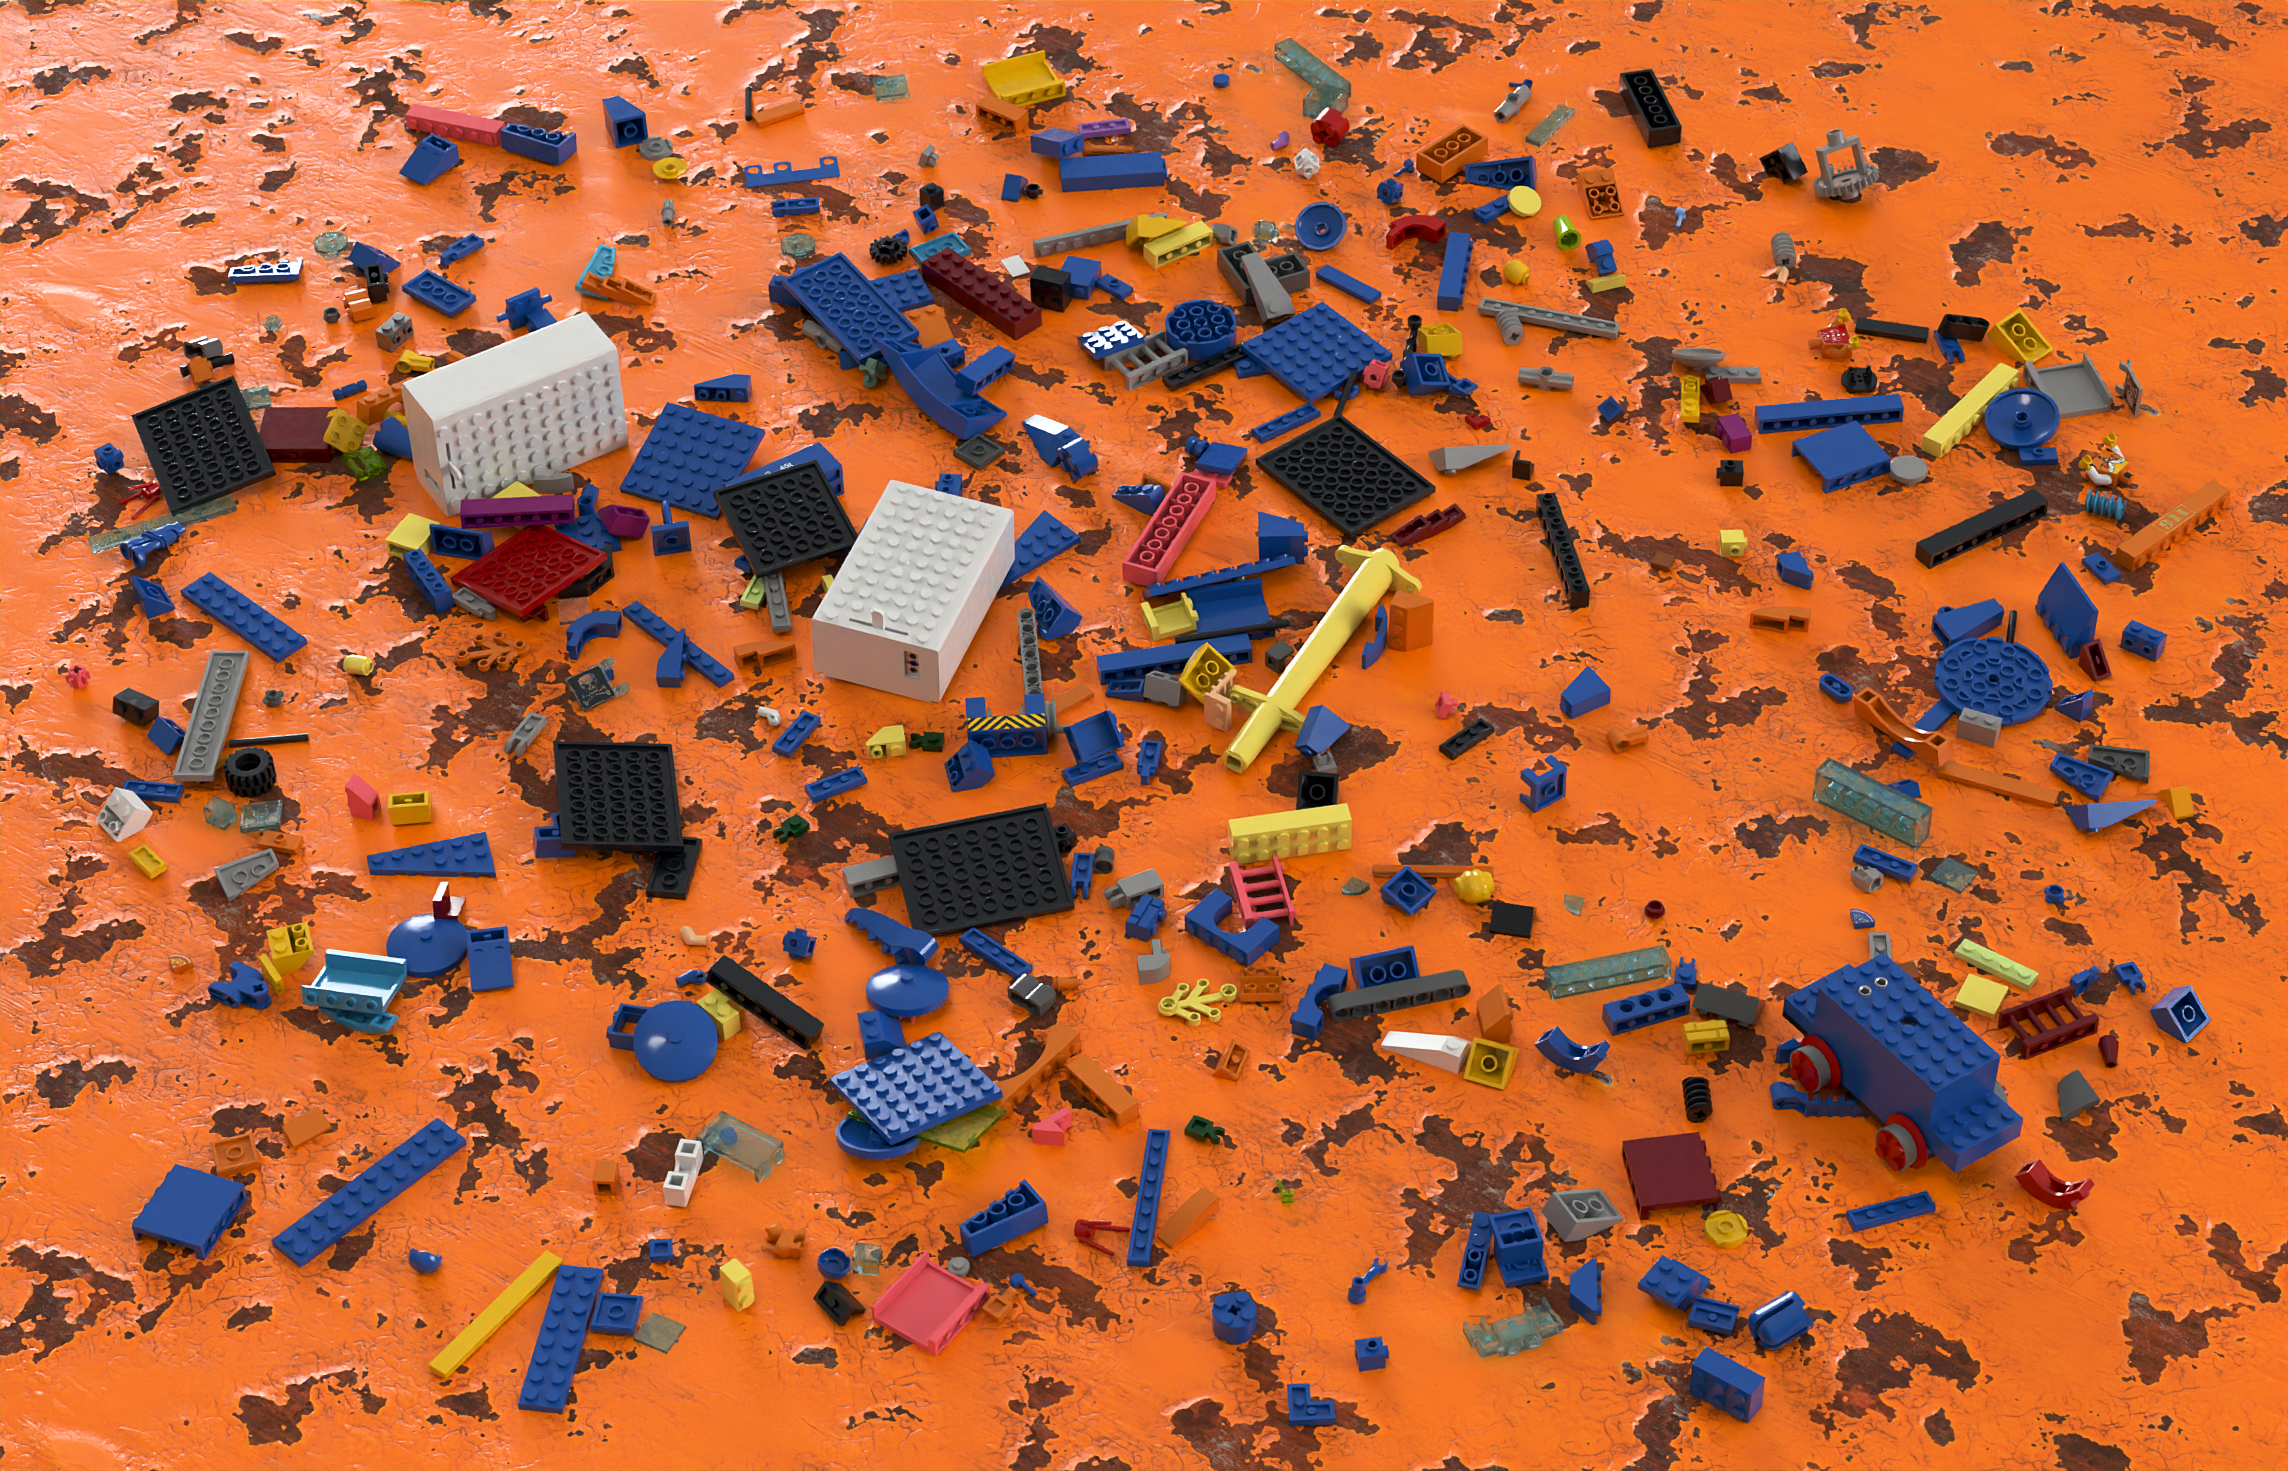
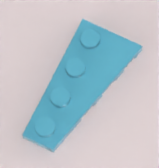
M599 244L577 281L575 291L608 300V297L582 288L581 285L587 272L602 279L606 275L612 277L616 248Z

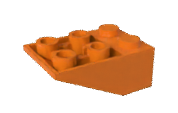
M1613 168L1579 173L1576 184L1580 199L1590 220L1624 215Z

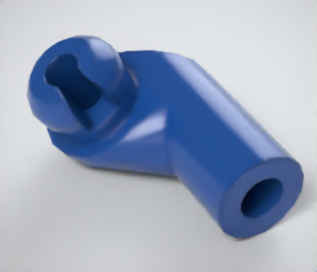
M1353 384L1347 400H1351L1359 395L1360 391H1358L1359 386L1357 384ZM1335 390L1334 399H1340L1343 391Z

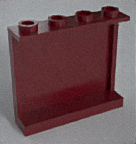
M265 407L259 435L271 463H330L331 445L325 443L323 437L331 422L326 417L329 411L338 409V407Z
M1699 1132L1622 1142V1159L1640 1221L1649 1220V1211L1711 1203L1714 1212L1717 1211L1718 1202H1721V1193L1715 1187L1716 1176L1715 1173H1711V1159L1709 1156L1706 1157L1705 1140H1701Z

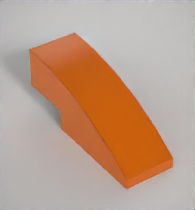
M1782 606L1752 610L1749 627L1787 634L1788 629L1807 633L1812 609Z
M758 641L733 646L735 662L740 670L759 665L760 669L797 659L794 642Z
M1203 1186L1169 1218L1158 1232L1157 1238L1172 1250L1204 1227V1220L1219 1210V1197Z

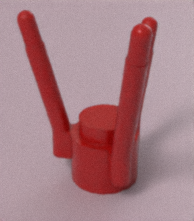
M149 481L145 484L129 487L128 491L143 489L141 492L118 503L122 505L140 496L150 499L132 517V520L141 515L153 502L159 500L158 495L161 494V490L156 482Z
M1078 1219L1074 1227V1236L1079 1237V1242L1086 1243L1114 1256L1113 1251L1088 1238L1094 1236L1096 1229L1129 1232L1130 1228L1108 1226L1112 1224L1111 1221Z

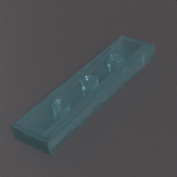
M1560 104L1526 136L1525 142L1541 147L1575 114V109Z

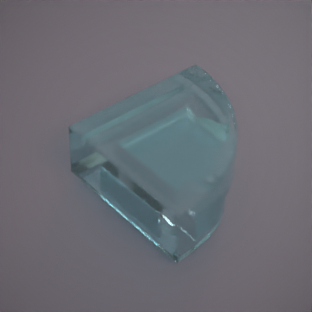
M1352 877L1342 888V894L1348 896L1364 894L1370 889V884Z
M1564 894L1565 908L1571 914L1580 917L1585 898Z

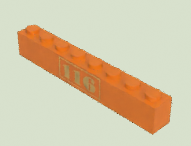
M2214 480L2210 481L2117 546L2114 561L2131 572L2142 567L2148 560L2155 558L2158 553L2166 550L2174 542L2179 541L2181 537L2190 533L2198 525H2202L2205 520L2211 516L2213 517L2222 508H2226L2230 503L2231 490Z

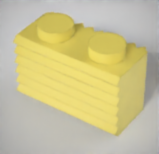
M734 1258L720 1267L723 1298H726V1301L731 1303V1306L736 1311H741L755 1301L754 1288L752 1285V1274Z

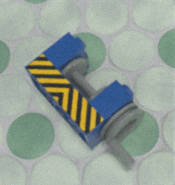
M1044 693L1024 694L1025 714L1024 705H1021L1020 715L991 716V709L987 708L986 717L985 697L965 698L968 741L971 739L987 748L990 758L1048 754L1047 738L1051 739V735H1054V739H1056L1057 734H1065L1063 728L1069 726H1057L1055 699H1052L1050 704H1048V700H1045L1044 704Z

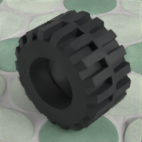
M244 747L241 750H236L235 753H231L229 758L225 759L223 768L227 786L236 796H248V798L256 795L260 796L262 793H267L268 789H272L274 783H276L277 776L273 757L267 750L264 751L263 748Z

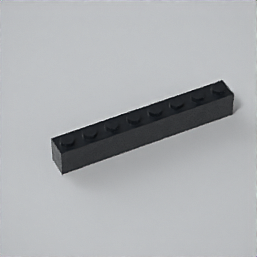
M2032 489L1924 540H1920L1916 545L1915 557L1928 569L1936 567L2047 515L2049 501L2035 489Z

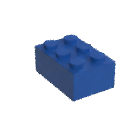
M1705 1347L1692 1363L1689 1393L1748 1424L1762 1406L1765 1377Z

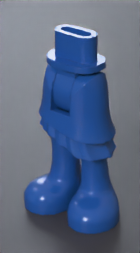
M176 522L174 524H166V526L164 525L154 530H148L146 533H142L140 538L121 543V554L127 560L132 558L134 565L140 569L145 566V555L155 549H166L170 544L179 539L181 534L186 532V529L179 522Z

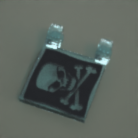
M612 656L565 679L583 712L629 692L630 686L627 682H623L614 688L604 671L615 666V660Z

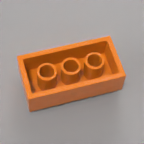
M1461 124L1417 152L1416 170L1439 183H1443L1465 169V164H1473L1487 155L1488 137L1465 124Z

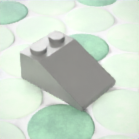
M1600 1188L1552 1192L1541 1210L1547 1221L1554 1227L1564 1242L1582 1240L1618 1224L1624 1219Z

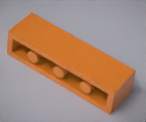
M1084 1054L1066 1065L1067 1081L1119 1129L1139 1117L1140 1103L1138 1099L1129 1094L1121 1083H1117L1108 1071H1104L1095 1059H1091L1087 1054Z

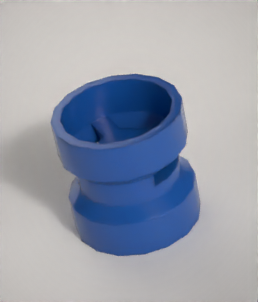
M1190 436L1185 444V452L1190 455L1195 454L1196 457L1200 458L1210 446V443L1205 440L1200 441L1195 436Z

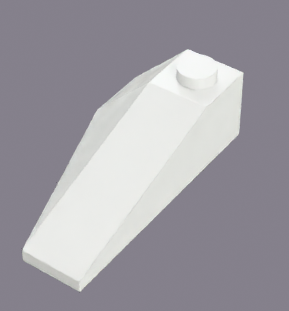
M1389 1031L1381 1043V1048L1459 1074L1470 1054L1473 1042L1456 1036Z

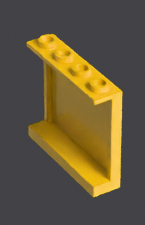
M1045 50L982 65L983 80L994 97L1015 106L1022 107L1066 96L1065 81L1063 78L1058 79L1045 60Z

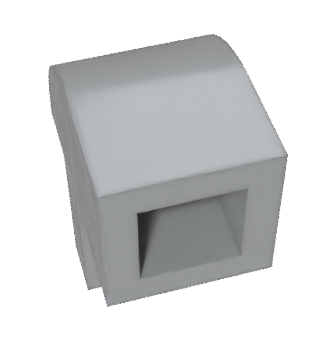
M1151 939L1152 955L1137 956L1139 985L1161 982L1170 973V953H1165V947H1161L1160 939Z

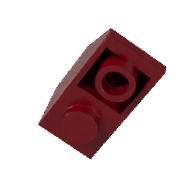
M1721 376L1705 380V384L1700 385V390L1710 405L1733 399L1728 378L1722 379Z

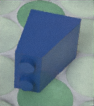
M620 96L602 99L605 126L616 149L642 143L643 140L648 138L644 111Z
M1258 512L1259 560L1270 558V561H1273L1272 558L1288 554V557H1295L1296 564H1304V557L1308 556V545H1304V542H1308V531H1304V523L1265 512Z

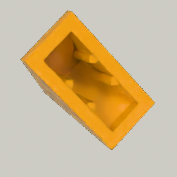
M2189 786L2159 790L2160 796L2175 820L2194 816Z

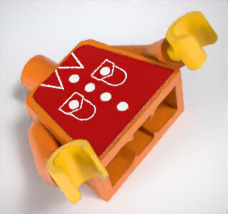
M1842 308L1839 311V319L1836 318L1830 325L1818 330L1817 339L1808 340L1809 350L1819 349L1821 357L1824 359L1840 360L1852 358V349L1858 350L1861 344L1857 335L1850 338L1846 325L1842 324V322H1849L1851 320V315L1846 308Z

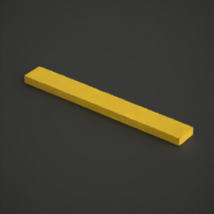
M546 1250L428 1364L429 1369L447 1379L559 1270L560 1265H564L563 1259Z

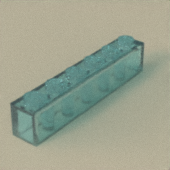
M1288 38L1274 44V58L1334 104L1351 97V83L1302 47L1298 42Z
M1664 945L1653 946L1545 968L1544 984L1551 1000L1670 977L1672 962Z

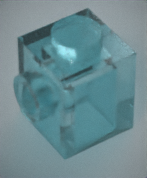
M216 796L203 808L206 823L211 824L213 827L226 830L237 819L234 804Z

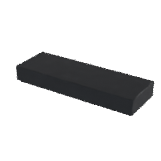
M1479 718L1439 745V751L1451 760H1454L1493 734L1494 727L1482 718Z

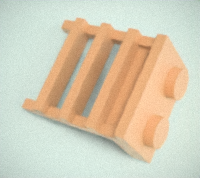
M1233 669L1230 673L1225 672L1224 679L1219 678L1217 686L1212 685L1211 692L1204 694L1205 723L1227 733L1232 729V702L1228 698V691L1233 686V677L1237 674L1236 669Z

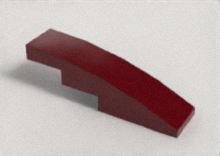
M1454 503L1442 512L1436 509L1426 517L1420 514L1390 535L1400 547L1408 546L1431 538L1466 519V515Z

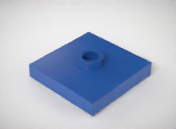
M599 1292L590 1324V1331L634 1335L644 1301L643 1296Z

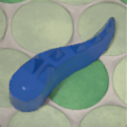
M852 908L845 914V922L850 920L849 924L857 923L858 931H868V940L878 941L882 945V953H891L895 957L896 964L925 965L939 948L937 941L930 934L906 927L876 911L865 908Z

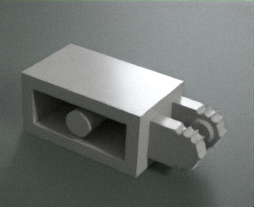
M1154 868L1118 880L1117 885L1106 889L1103 895L1106 900H1109L1108 903L1111 907L1116 908L1124 905L1127 911L1136 907L1143 895L1153 899H1163L1164 883Z

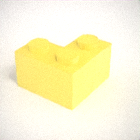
M713 990L696 1002L697 1006L702 1008L711 1017L717 1034L723 1040H727L741 1030L738 1012L744 1008L719 990Z

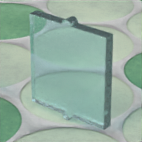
M268 385L253 386L252 388L240 390L249 411L272 407Z
M1947 857L1940 865H1937L1936 870L1930 875V879L1961 894L1967 886H1971L1978 872Z
M652 1312L645 1323H641V1328L633 1337V1340L667 1354L672 1346L679 1342L678 1338L686 1329V1325Z

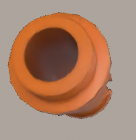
M1056 976V978H1052V988L1057 990V992L1064 989H1078L1077 976L1060 978Z

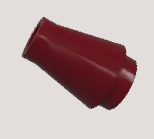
M2113 1035L2102 1036L2099 1039L2098 1048L2105 1067L2114 1068L2118 1065L2119 1041Z

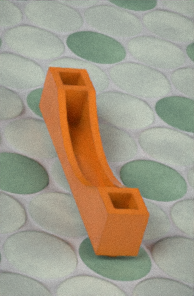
M1866 687L1853 697L1856 715L1939 768L1954 757L1952 740L1939 731L1928 732L1910 725L1887 704L1880 694L1869 687Z
M1063 1022L1058 1023L1047 1033L1045 1050L1038 1061L1028 1070L1013 1078L994 1082L1002 1090L1003 1097L979 1107V1110L997 1121L1008 1115L1031 1091L1036 1090L1041 1082L1049 1078L1059 1066L1065 1064L1070 1056L1079 1051L1081 1047L1080 1033Z

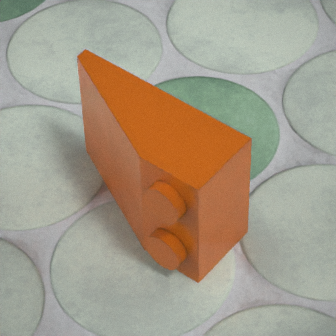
M936 304L903 314L919 330V337L911 341L922 344V348L927 349L954 338L943 313Z

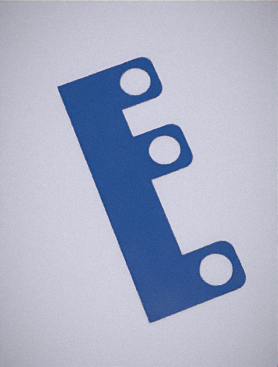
M821 157L819 159L821 167L792 171L789 161L776 162L773 164L774 173L763 174L761 165L746 166L744 170L747 187L840 177L837 157ZM831 158L834 160V163L827 165L823 161ZM779 164H786L788 168L779 170L777 166ZM757 167L759 171L757 173H749L748 169Z

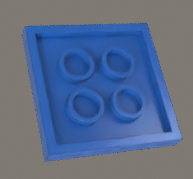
M918 269L869 280L901 313L934 304V298Z
M1126 321L1116 322L1115 325L1110 327H1101L1096 332H1087L1077 338L1078 344L1095 360L1145 343L1144 336Z
M598 512L575 517L574 523L554 524L556 531L598 550L607 544H611L612 552L621 551L618 535H612L608 532Z

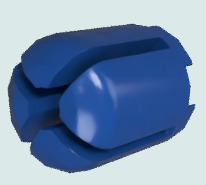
M1788 1290L1751 1312L1748 1318L1751 1335L1756 1342L1759 1341V1345L1768 1351H1776L1813 1328L1814 1322L1812 1317H1807L1802 1307L1806 1304L1795 1291L1788 1293Z

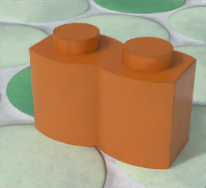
M365 288L344 293L345 298L342 301L349 319L352 318L354 322L375 317Z

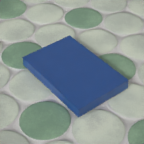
M1212 442L1196 462V469L1231 476L1246 457L1248 448Z

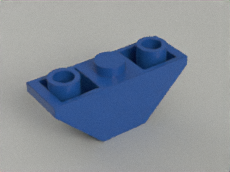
M1591 1259L1572 1273L1569 1284V1307L1591 1325H1596L1597 1316H1601L1602 1303L1597 1302V1299H1601V1285H1597V1281H1601V1268H1597V1259Z

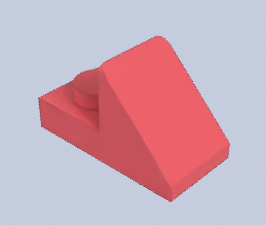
M1064 1107L1032 1126V1142L1034 1144L1064 1146V1131L1071 1126V1111Z

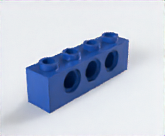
M419 548L403 554L407 574L435 612L438 614L453 608L452 590L423 551Z
M1680 983L1603 1004L1602 1020L1611 1035L1615 1036L1689 1015L1690 999Z

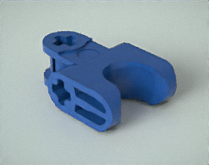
M233 961L228 966L233 981L228 983L214 981L207 987L208 993L213 1000L234 1009L238 1008L241 1003H244L251 1008L263 1010L272 1003L271 996L268 994L269 987L264 982L263 975L255 968L238 961Z

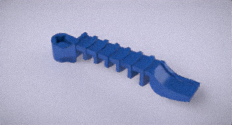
M1775 1082L1769 1087L1772 1105L1776 1110L1794 1109L1804 1114L1805 1117L1828 1116L1829 1118L1840 1116L1841 1118L1852 1116L1854 1118L1856 1116H1864L1866 1118L1869 1116L1851 1098L1849 1101H1845L1843 1095H1839L1837 1101H1833L1830 1094L1827 1095L1825 1101H1821L1820 1095L1816 1094L1813 1101H1809L1807 1093L1795 1090L1794 1085H1788L1786 1082Z

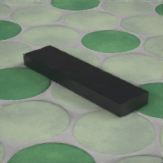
M1858 317L1855 333L1926 343L1929 328Z

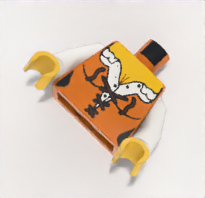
M2111 432L2103 438V444L2110 446V449L2106 447L2094 460L2089 455H2085L2079 461V467L2086 469L2085 479L2094 482L2096 485L2115 488L2120 482L2130 485L2134 479V475L2128 472L2129 461L2124 458L2118 445L2115 446L2114 444L2117 440L2115 433Z

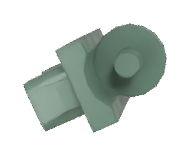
M870 357L865 366L860 364L859 370L866 373L862 380L864 386L874 388L878 383V378L887 381L888 376L884 375L887 365Z

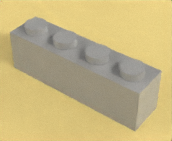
M893 855L842 868L843 882L850 899L901 886Z

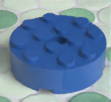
M1212 300L1183 302L1175 306L1174 311L1166 316V344L1174 351L1184 347L1188 351V359L1198 362L1235 346L1237 339L1236 316L1230 308L1225 305H1217Z

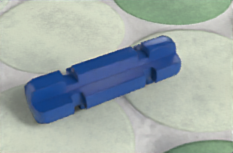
M365 380L357 381V384L354 382L341 387V389H335L332 391L335 400L343 398L342 396L347 397L358 393V390H366L367 384Z

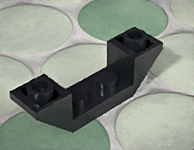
M607 544L600 549L606 553L607 560L602 562L582 580L577 579L570 586L561 590L559 598L589 597L614 577L611 544Z

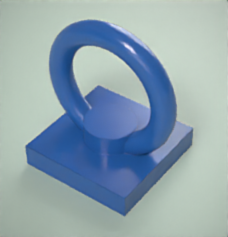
M663 500L661 502L664 524L651 526L654 556L692 551L688 521L673 523L669 502Z

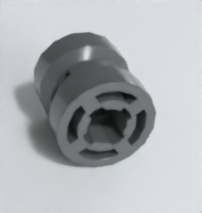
M1100 846L1095 850L1093 868L1097 873L1109 874L1112 872L1115 852L1111 847Z

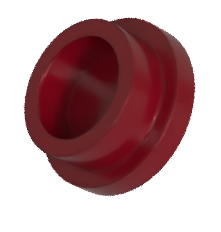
M1651 900L1645 906L1644 913L1651 919H1659L1664 916L1665 908L1660 901Z

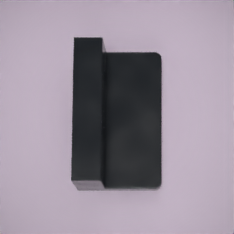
M824 1281L813 1297L840 1326H845L853 1312L864 1314L866 1311L860 1302L841 1283Z

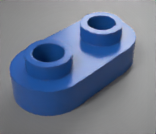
M1823 674L1820 677L1819 688L1841 703L1852 700L1853 688L1834 674Z

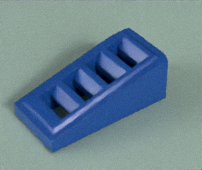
M1145 679L1110 680L1105 695L1111 698L1146 702L1147 698L1143 697Z

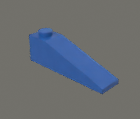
M1037 414L1022 421L1028 436L1033 440L1034 447L1039 451L1040 458L1052 468L1062 462L1057 454V449L1081 437L1070 427Z

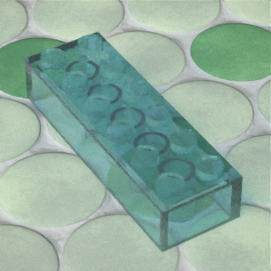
M1829 757L1816 770L1813 800L1915 850L1929 837L1933 807Z

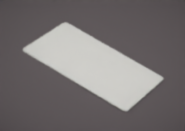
M1019 255L1001 260L1012 277L1030 272Z

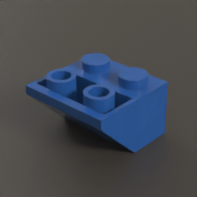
M971 739L944 764L953 792L982 788L995 776L988 749Z

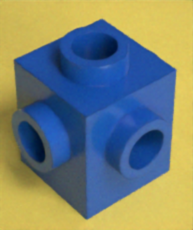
M1391 178L1380 182L1377 187V199L1389 205L1400 201L1404 184Z
M107 443L94 450L97 466L108 474L124 467L122 451L115 448L111 443Z
M796 928L795 931H787L782 941L783 951L789 952L790 957L801 959V956L812 957L817 937L808 935L807 930Z

